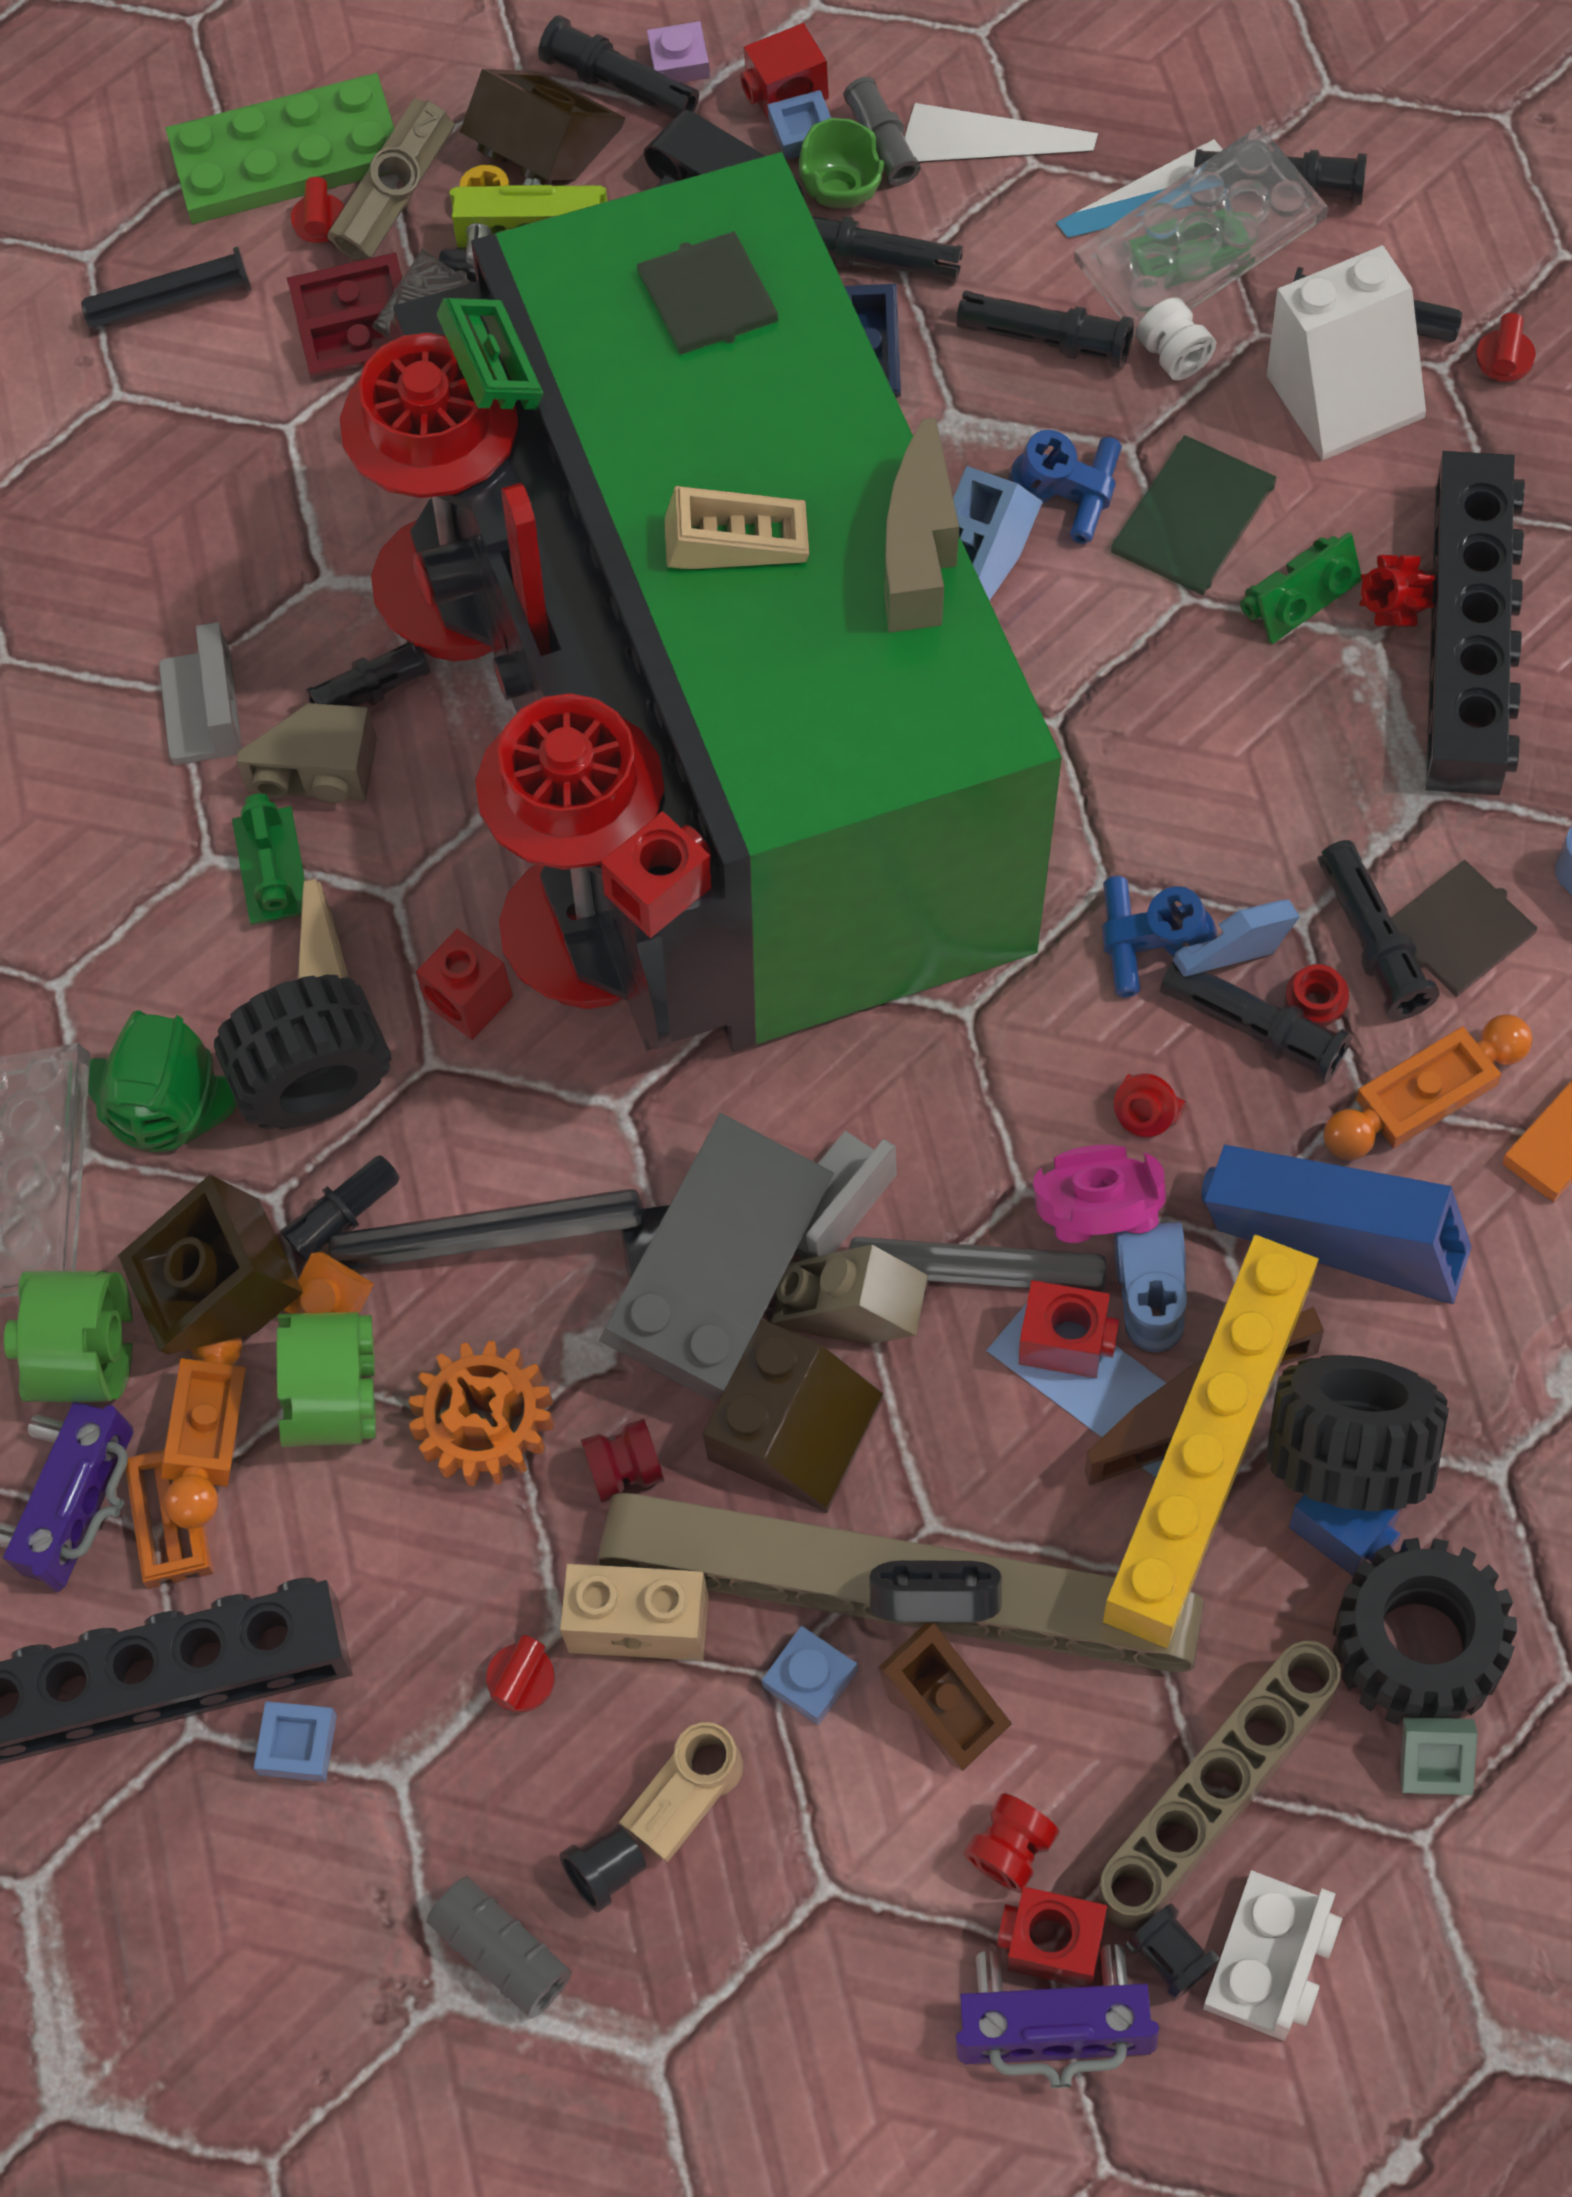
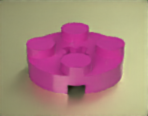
M1092 1145L1063 1152L1054 1157L1055 1169L1049 1171L1044 1176L1040 1168L1034 1176L1033 1186L1036 1211L1045 1222L1054 1226L1055 1236L1063 1242L1079 1243L1090 1239L1093 1235L1121 1231L1130 1233L1149 1232L1159 1224L1158 1212L1166 1200L1164 1170L1160 1162L1147 1153H1144V1163L1136 1159L1127 1158L1126 1147Z

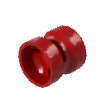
M1001 1793L990 1810L992 1826L988 1827L985 1833L975 1834L963 1854L976 1869L996 1883L1014 1892L1022 1893L1023 1886L1026 1887L1034 1874L1032 1863L1035 1860L1034 1855L1036 1853L1048 1852L1060 1834V1830L1036 1808L1015 1796Z

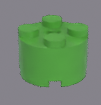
M106 1271L22 1272L18 1288L20 1301L18 1319L8 1320L4 1331L6 1357L8 1359H18L20 1371L19 1392L22 1401L104 1402L119 1399L123 1395L128 1383L133 1354V1343H122L121 1322H133L131 1298L122 1274Z
M359 1311L278 1314L277 1394L280 1406L283 1407V1420H279L281 1447L362 1444L363 1439H376L373 1378L362 1379L364 1376H375L372 1315L359 1316Z

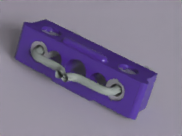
M73 1402L64 1422L42 1415H35L31 1419L34 1424L29 1423L28 1432L31 1437L52 1442L54 1445L18 1525L13 1526L0 1522V1546L7 1548L3 1559L22 1576L42 1581L54 1592H59L65 1588L77 1559L87 1553L91 1547L102 1521L109 1516L118 1517L120 1509L124 1504V1500L116 1496V1488L127 1466L128 1455L126 1449L134 1431L133 1426L113 1405H107L104 1409ZM106 1496V1499L108 1500L110 1505L114 1507L108 1506L100 1510V1507Z
M1109 1944L1100 1949L1103 1986L1003 1991L1000 1954L990 1951L993 1992H988L985 1951L980 1952L976 1955L978 1993L960 1994L962 2031L956 2035L957 2059L964 2063V2065L992 2063L994 2068L1004 2075H1045L1050 2081L1051 2088L1071 2087V2078L1078 2072L1116 2069L1123 2063L1126 2056L1151 2055L1152 2052L1156 2051L1159 2025L1151 2020L1148 1983L1128 1985L1125 1948L1119 1944H1114L1117 1985H1114ZM1112 2057L1110 2059L1103 2060H1085L1073 2062L1069 2064L1067 2067H1065L1064 2071L1061 2074V2080L1059 2074L1055 2071V2069L1047 2064L1005 2063L1022 2061Z

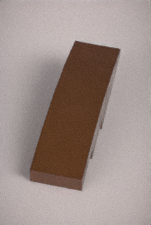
M1314 1307L1300 1313L1280 1366L1318 1354L1324 1329ZM1204 1359L1189 1366L1137 1404L1087 1451L1085 1476L1089 1485L1164 1460Z

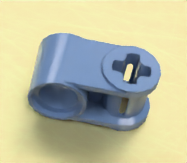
M1159 1223L1156 1228L1145 1233L1116 1232L1114 1233L1118 1283L1121 1284L1125 1329L1128 1338L1136 1347L1146 1352L1160 1353L1168 1351L1177 1345L1183 1336L1184 1313L1186 1312L1187 1304L1185 1283L1186 1259L1182 1223ZM1151 1309H1159L1161 1316H1152Z

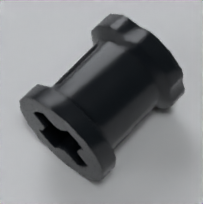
M1170 1903L1150 1918L1127 1941L1125 1947L1131 1954L1141 1953L1169 1985L1167 1994L1173 2001H1176L1206 1976L1219 1962L1220 1957L1213 1950L1206 1952L1177 1920L1179 1911Z

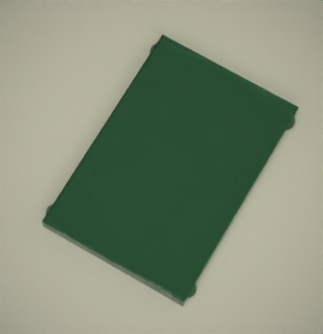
M1184 435L1181 441L1176 444L1175 450L1119 535L1113 539L1111 553L1204 595L1212 586V581L1269 493L1274 490L1277 476Z

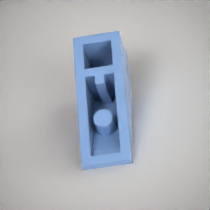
M966 466L953 497L959 524V536L990 601L1019 559L1043 501L1015 482Z

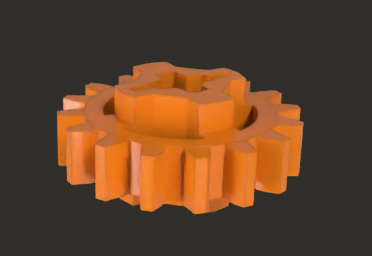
M488 1340L483 1355H474L467 1342L462 1343L460 1346L461 1359L452 1362L449 1357L440 1353L436 1356L441 1372L437 1376L424 1372L419 1374L418 1380L426 1395L409 1397L408 1403L413 1414L419 1416V1418L409 1423V1427L415 1440H424L419 1446V1450L427 1463L440 1457L438 1467L443 1477L449 1479L461 1468L463 1469L467 1485L475 1486L480 1472L489 1471L496 1485L501 1484L503 1481V1467L511 1464L521 1474L527 1470L522 1456L526 1450L543 1454L545 1446L537 1431L553 1430L554 1421L552 1415L544 1410V1408L553 1404V1399L549 1386H539L543 1377L537 1364L522 1369L524 1360L519 1349L513 1348L503 1359L499 1356L495 1341ZM450 1393L451 1401L449 1409L440 1415L442 1421L439 1423V1413L441 1406L447 1395ZM468 1399L472 1400L477 1408L481 1407L486 1413L492 1412L491 1416L496 1427H492L486 1418L482 1420L478 1414H471L472 1410ZM524 1403L522 1421L516 1432L513 1433L511 1430L513 1418L522 1412L520 1405ZM470 1448H477V1449H485V1450L472 1451V1450H469V1449H470Z

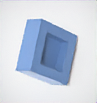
M820 90L767 104L769 122L786 160L800 157L803 140L812 125L831 118Z
M801 1626L763 1677L762 1685L764 1689L819 1726L857 1673L858 1667L856 1662Z
M265 1701L253 1768L259 1776L326 1782L337 1719L334 1709L330 1707Z

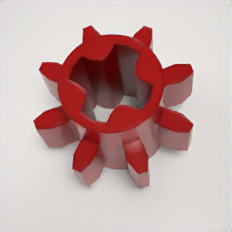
M1378 555V568L1372 569L1367 574H1361L1360 578L1363 580L1361 585L1362 600L1359 604L1360 606H1366L1370 611L1376 613L1374 625L1394 626L1396 624L1397 627H1415L1418 622L1416 614L1424 611L1426 608L1434 607L1432 602V582L1436 578L1435 575H1428L1425 571L1418 569L1421 560L1420 556L1400 555L1398 557L1397 555Z

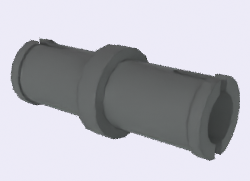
M861 77L854 80L845 88L843 97L854 113L857 122L869 128L875 134L876 151L879 159L884 161L883 169L888 182L894 186L910 182L918 175L921 166L902 134L904 124L897 113L889 110L873 78Z

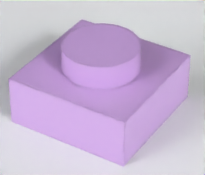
M701 21L647 30L653 69L678 82L710 78L709 61Z

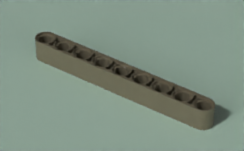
M618 1493L612 1495L596 1561L600 1566L703 1571L708 1591L921 1628L926 1622L888 1621L876 1616L871 1611L869 1575L872 1569L880 1564L899 1560L979 1561L993 1565L1001 1573L1002 1607L1000 1612L993 1618L978 1622H934L941 1632L1161 1671L1187 1672L1195 1667L1204 1600L1193 1592L1189 1593L1167 1649L1103 1623L1106 1601L1116 1577L638 1494Z

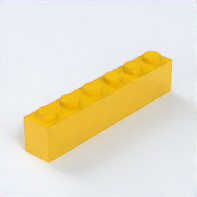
M1254 1235L1107 1598L1103 1623L1168 1649L1310 1290L1319 1258Z

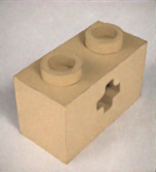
M567 1564L560 1631L568 1652L703 1661L709 1602L704 1572Z

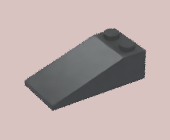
M719 1113L607 1322L599 1341L707 1399L716 1402L725 1390L834 1172L736 1120Z

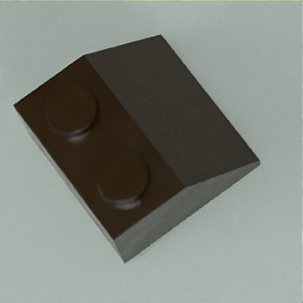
M482 69L460 133L477 141L476 149L481 154L502 162H507L510 159L522 166L520 173L524 177L532 180L538 178L540 184L552 185L553 180H576L621 130L625 117L539 71Z
M210 1174L118 1254L160 1352L167 1355L257 1333L303 1293L260 1200Z
M761 1319L702 1433L707 1458L711 1462L828 1513L884 1399V1395L821 1344Z

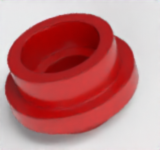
M1313 964L1297 971L1290 978L1286 987L1285 1002L1290 1007L1295 1005L1303 1009L1305 1018L1321 1026H1326L1336 1022L1345 1013L1349 1002V988L1344 978L1335 969L1323 964ZM1310 993H1320L1328 1001L1323 1004H1316L1308 1001L1306 996Z

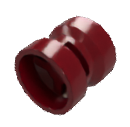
M645 1419L624 1425L621 1433L614 1435L615 1439L611 1441L600 1433L581 1439L601 1503L610 1500L612 1495L622 1493L624 1483L630 1482V1485L639 1484L646 1488L665 1481Z

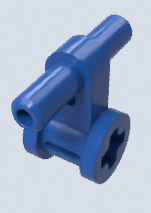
M1041 430L1029 439L1023 453L1011 465L1008 472V480L1025 488L1043 501L1042 504L1051 500L1055 494L1079 504L1069 535L1075 542L1086 544L1093 539L1101 511L1110 505L1116 486L1113 473L1122 445L1113 437L1100 439L1092 466L1077 461L1076 448L1067 436L1055 430ZM1048 446H1053L1054 448L1049 455L1044 454ZM1036 479L1041 481L1037 488L1031 487Z
M1111 876L1103 882L1107 921L1102 924L1104 951L1111 955L1115 994L1119 997L1129 998L1136 996L1140 992L1137 952L1164 947L1167 953L1174 958L1175 953L1184 947L1183 943L1185 942L1192 946L1217 938V927L1213 918L1205 910L1198 895L1186 887L1175 886L1162 890L1152 899L1147 912L1132 915L1128 880L1123 876ZM1175 902H1180L1182 906L1178 907Z

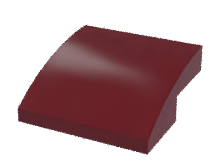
M396 252L287 277L310 378L365 366V363L381 346L391 342L390 336L387 335V327L383 321L379 322L382 317L385 320L387 315L390 316L388 309L391 307L388 306L394 297V305L398 304V302L408 301L400 298V296L408 298V296L401 293V291L406 292V289L401 287L404 285ZM383 325L385 328L384 332L375 326Z

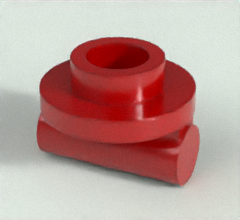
M321 177L308 178L305 181V197L296 203L291 212V223L294 232L298 237L307 242L323 243L330 241L327 238L328 232L344 209L343 203L337 197L327 194V182Z
M1516 313L1504 314L1500 319L1499 329L1486 334L1478 344L1476 352L1478 367L1485 375L1492 379L1505 382L1515 381L1526 376L1534 365L1535 347L1532 341L1522 334L1524 319L1521 315Z
M1148 1073L1128 1074L1115 1093L1114 1111L1121 1125L1129 1132L1141 1137H1154L1165 1132L1173 1123L1176 1124L1187 1101L1177 1097L1171 1086L1156 1075Z
M521 1635L517 1644L501 1649L489 1663L486 1673V1684L490 1697L499 1706L508 1711L518 1713L532 1711L541 1706L553 1691L555 1671L551 1660L544 1652L545 1645L527 1635Z

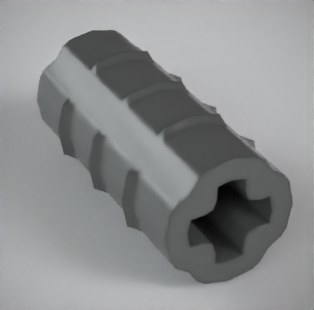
M468 1876L453 1884L437 1901L428 1915L427 1924L449 1943V1947L453 1948L454 1951H458L474 1966L475 1971H478L480 1975L483 1974L500 1990V1994L504 1995L505 1998H509L531 2019L547 2009L570 1980L572 1971L549 1951V1947H546L545 1943H540L524 1928V1924L520 1923L519 1920H515L498 1904V1901L493 1896L490 1897Z

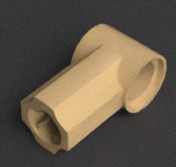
M700 1722L689 1726L680 1734L675 1744L674 1754L619 1821V1824L651 1852L668 1863L719 1797L728 1794L740 1781L743 1775L744 1762L733 1737L725 1728L716 1723ZM719 1745L725 1748L727 1751L726 1761L716 1773L699 1775L693 1772L692 1760L696 1752L702 1747Z

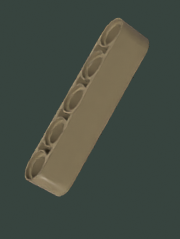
M1305 1640L1294 1643L1287 1648L1108 1861L1101 1874L1098 1902L1107 1905L1106 1919L1109 1923L1120 1929L1134 1931L1140 1929L1150 1918L1163 1909L1325 1714L1334 1699L1340 1682L1341 1672L1337 1657L1328 1647L1319 1642ZM1299 1668L1311 1669L1322 1678L1325 1687L1314 1693L1301 1692L1291 1684L1288 1674ZM1253 1720H1268L1279 1729L1282 1739L1276 1744L1269 1746L1259 1745L1249 1738L1244 1726ZM1209 1772H1225L1236 1781L1239 1791L1229 1798H1215L1203 1788L1201 1778ZM1167 1824H1181L1193 1834L1195 1844L1186 1851L1172 1852L1164 1848L1158 1841L1157 1831ZM1127 1876L1136 1877L1148 1886L1151 1897L1142 1905L1135 1907L1126 1906L1115 1898L1111 1889L1112 1885L1120 1878Z

